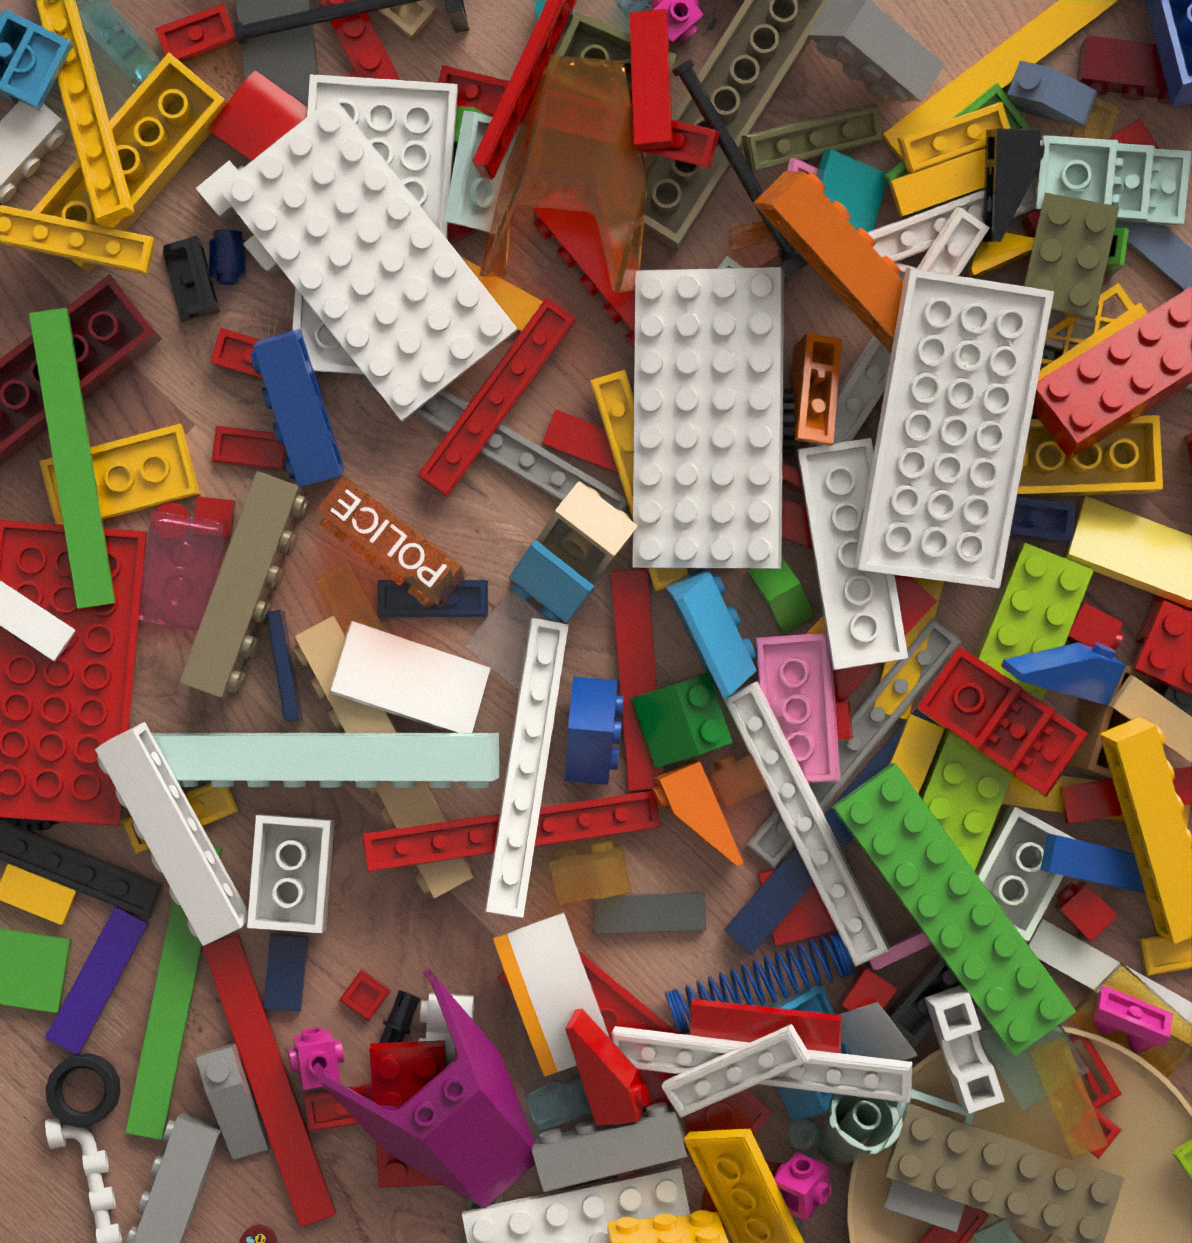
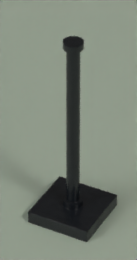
M353 0L244 25L240 21L234 23L237 41L241 45L247 43V39L423 0ZM445 0L447 12L455 33L470 30L464 1Z
M689 59L672 69L675 77L679 75L708 127L720 132L718 144L753 203L763 193V190L693 71V61ZM755 206L779 247L778 255L758 268L782 267L784 268L785 279L808 265L804 258Z

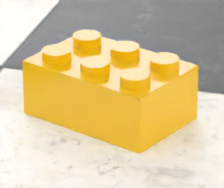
M698 1210L689 1215L678 1216L659 1214L654 1218L646 1219L623 1217L617 1221L607 1222L608 1243H728L718 1212Z

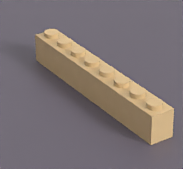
M333 615L294 636L298 642V645L293 647L303 666L309 664L316 676L311 679L312 685L321 699L324 697L328 698L333 708L328 714L337 731L344 729L346 733H399L388 712L329 693L346 636V632L338 617ZM378 781V787L368 788L372 796L379 794L385 805L384 808L380 809V812L390 829L395 826L398 829L446 821L425 781H415V787L394 788L392 787V781ZM466 858L417 865L420 872L415 875L424 894L431 892L434 898L475 876Z

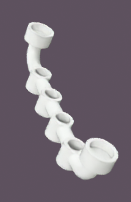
M58 1118L45 1120L46 1136L50 1149L66 1147L67 1138L76 1139L81 1145L83 1166L89 1187L90 1205L96 1225L97 1243H122L119 1223L111 1225L108 1210L116 1209L114 1191L112 1186L104 1188L102 1173L109 1172L106 1150L97 1151L94 1137L85 1127L63 1124Z

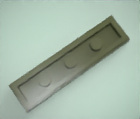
M870 104L742 135L746 162L752 172L789 164L790 158H797L802 161L822 156L824 150L827 149L838 152L883 141L877 104Z

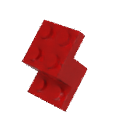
M1155 595L1135 640L1142 644L1132 670L1192 697V608Z

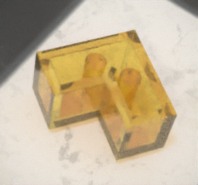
M611 839L591 844L592 851L578 854L576 848L555 852L556 859L549 860V866L558 906L591 898L597 900L632 892L621 844L614 846Z

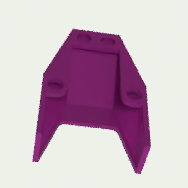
M428 968L423 974L432 985L455 1046L456 1058L450 1065L400 1108L391 1105L380 1106L335 1081L319 1062L313 1066L319 1082L386 1153L477 1205L486 1208L535 1165L531 1150L535 1141L500 1051Z

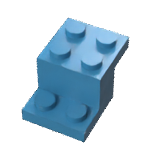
M4 9L3 13L0 14V97L15 105L21 101L40 111L73 47L71 41Z

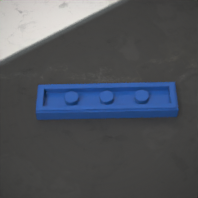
M1048 833L1040 868L1041 871L1145 893L1133 852Z

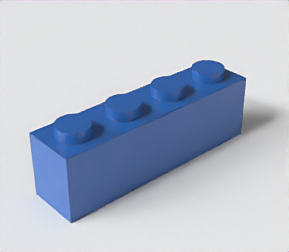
M301 329L258 340L253 346L254 352L250 354L256 374H262L266 386L262 388L263 399L268 409L273 408L277 422L273 423L274 433L278 443H284L288 454V457L285 458V466L290 479L295 478L297 485L303 487L341 476L345 467Z

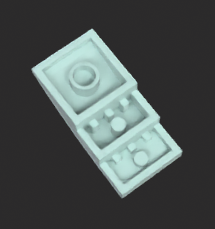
M1043 135L1045 150L1040 162L1036 210L1041 211L1046 192L1120 206L1116 221L1184 226L1191 151L1154 149L1155 146L1122 144L1118 143V140Z

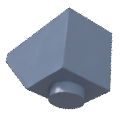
M1020 60L1007 95L1018 111L1085 127L1097 96V91L1054 68Z

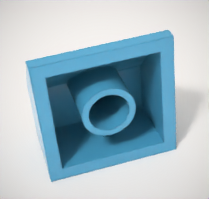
M534 540L509 576V579L514 582V585L510 588L526 602L533 597L543 605L539 612L550 621L558 623L562 620L568 624L594 591L593 584L537 540Z

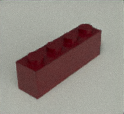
M1088 35L1085 38L1080 49L1077 81L1096 90L1097 95H1106L1107 92L1121 93V97L1128 100H1142L1143 97L1158 98V103L1171 105L1156 44Z

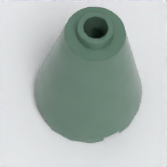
M834 1094L830 1100L819 1143L823 1157L832 1164L844 1165L887 1150L899 1137L903 1125L902 1116H899L896 1107L898 1102ZM869 1136L866 1145L861 1144Z

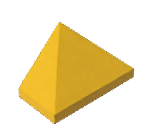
M1006 232L1001 242H983L982 239L974 252L966 277L977 279L1030 255L1035 238Z

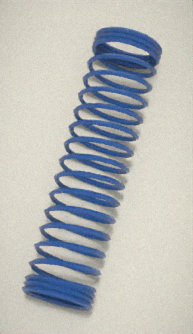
M836 930V932H829L833 951L826 938L820 935L819 943L822 955L814 941L809 939L808 947L811 960L804 947L798 944L797 952L800 965L792 950L787 948L786 957L789 970L780 953L775 952L778 974L770 959L764 956L763 961L768 981L759 963L753 960L752 966L757 986L747 966L742 964L741 971L746 991L737 972L731 968L730 976L735 996L725 975L720 972L719 980L724 1000L729 1003L724 986L725 983L733 1002L741 1004L735 981L736 978L747 1004L754 1005L746 977L747 974L761 1005L765 1007L766 1002L757 972L758 969L772 1001L776 1003L777 998L768 965L784 998L787 999L788 993L779 960L795 993L799 995V988L790 955L806 989L810 991L811 987L801 951L818 986L821 987L822 982L812 946L829 982L832 983L833 978L823 942L833 959L840 977L844 978L848 975L851 976V974L854 975L855 971L848 949ZM708 976L712 1001H716L715 990L719 1001L724 1002L713 978ZM697 980L696 985L700 1000H704V995L705 999L710 1001L703 984ZM686 984L685 990L691 1010L692 999H696L691 987ZM676 988L665 992L679 1034H690L681 1004L690 1023L691 1015L681 993Z

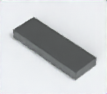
M705 892L594 896L595 934L706 930Z

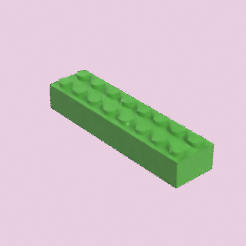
M896 763L889 764L831 806L963 989L970 993L973 1004L1009 1053L1017 1056L1077 1012Z

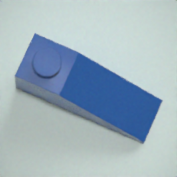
M1095 642L1093 647L1074 643L1003 660L1001 667L1021 682L1108 706L1126 665L1114 657L1115 650Z

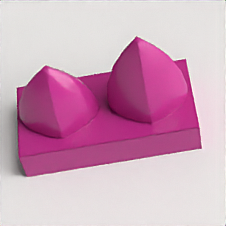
M1102 985L1097 994L1093 1019L1100 1036L1112 1034L1118 1030L1127 1032V1042L1130 1051L1139 1054L1155 1045L1165 1047L1170 1038L1173 1013Z

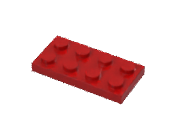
M445 1040L370 1043L373 1102L380 1106L391 1105L397 1108L406 1103L447 1067ZM376 1142L379 1188L442 1185L386 1153Z

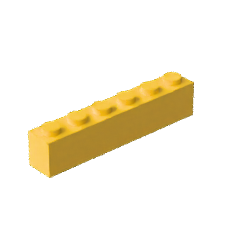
M1138 717L1100 733V737L1156 932L1171 943L1177 944L1192 937V835L1185 827L1182 817L1184 805L1175 792L1172 781L1175 779V773L1164 753L1165 737L1163 732L1157 725Z

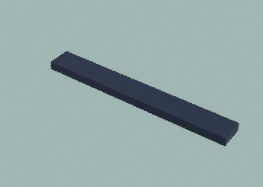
M917 708L911 713V715L937 725ZM907 720L903 722L831 806L889 765ZM830 806L824 813V816L841 850H843L853 837ZM796 847L723 929L751 954L756 951L814 884Z

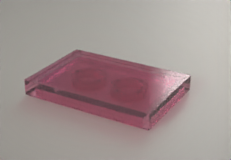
M157 510L152 511L142 574L139 620L198 631L219 575L227 523Z

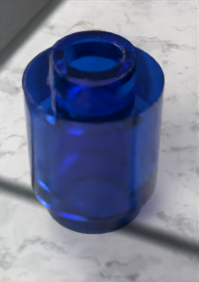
M232 229L213 231V239L209 240V276L217 278V284L236 285L239 284V279L246 277V247L243 245L246 241L242 239L241 231Z

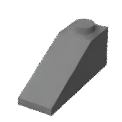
M236 1042L202 1052L196 1057L206 1095L232 1159L235 1160L268 1150L269 1145Z

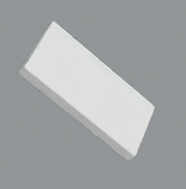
M351 621L329 693L449 733H472L490 667Z

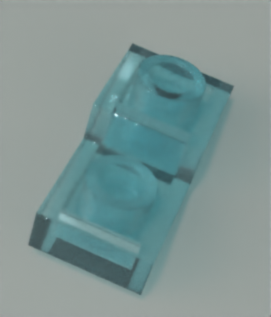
M580 1074L564 1083L555 1080L525 1095L535 1127L538 1130L554 1127L592 1113Z

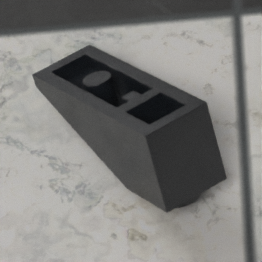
M1041 129L986 130L983 223L990 228L985 234L983 242H1001L1039 168V160H1042L1044 156L1045 145L1043 138H1040Z

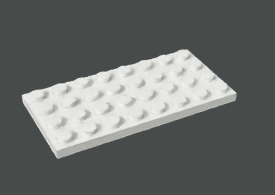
M310 74L307 117L334 96L448 240L449 223L444 222L452 179L458 85ZM295 287L292 331L301 329L314 372L365 375Z
M334 96L218 188L402 422L518 331L510 318Z
M784 268L635 271L633 522L638 527L633 532L634 568L781 569Z
M906 268L854 568L862 571L1000 588L1054 291Z

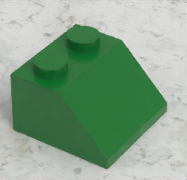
M709 672L697 674L630 698L654 768L695 757L733 743Z

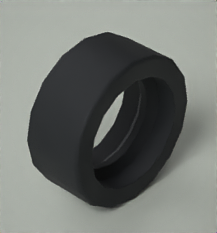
M91 1053L74 1055L58 1064L49 1075L45 1088L47 1104L53 1115L63 1123L75 1127L91 1126L107 1117L117 1105L121 1092L120 1078L113 1065L103 1057ZM87 1068L94 1070L101 1076L104 1082L105 1094L103 1101L97 1108L91 1111L80 1112L73 1110L62 1097L63 1081L75 1069Z

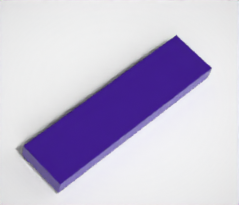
M115 906L45 1039L75 1055L81 1053L150 924L149 922Z

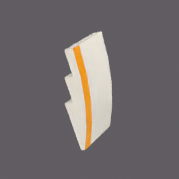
M563 912L493 937L544 1077L576 1066L577 1064L565 1030L575 1009H583L608 1037L609 1034L565 913Z

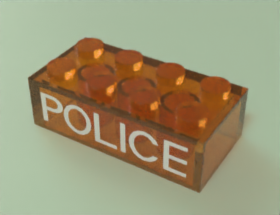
M345 476L340 479L316 510L324 518L320 524L341 542L346 537L352 540L349 547L370 564L375 559L379 561L381 565L378 569L398 586H401L404 581L411 587L407 592L428 609L433 604L442 609L468 576L461 565Z

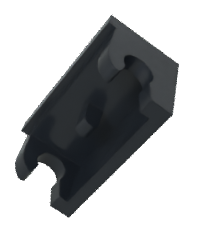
M196 235L164 245L162 252L167 265L180 321L185 322L221 312L204 246L199 237Z

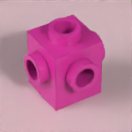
M653 0L650 3L653 10H667L669 46L677 39L683 44L699 30L695 23L704 14L701 12L700 4L697 0Z
M318 1027L303 1030L301 1035L293 1036L294 1049L288 1050L291 1072H298V1079L303 1090L323 1086L313 1069V1066L318 1062L335 1081L340 1083L338 1063L344 1062L340 1040L334 1041L330 1030H323V1028Z
M796 1152L787 1163H783L774 1177L791 1215L803 1221H806L819 1205H824L831 1194L832 1186L829 1184V1166L800 1152Z

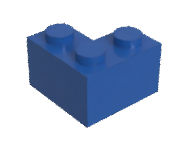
M573 676L564 781L608 785L610 770H617L619 748H612V743L620 744L621 722L614 721V717L622 718L623 696L616 695L617 680Z

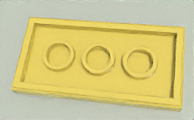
M1085 496L1080 505L1065 558L1091 568L1097 573L1192 608V536Z

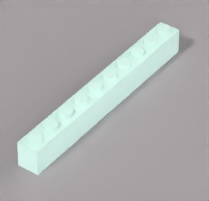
M151 733L180 787L198 786V780H211L212 787L234 786V780L247 781V787L270 786V781H283V787H305L306 781H319L320 787L333 788L342 787V781H356V787L372 788L378 787V781H392V787L411 788L415 787V781H429L430 788L452 787V781H466V788L489 787V781L499 778V733Z

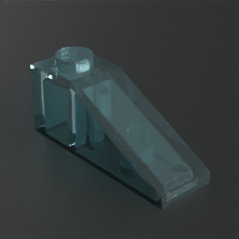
M76 0L83 29L137 89L161 60L108 0Z

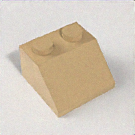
M579 481L554 511L536 540L591 584L595 585L638 526L630 520L626 513L615 509L603 500L596 490L586 487Z

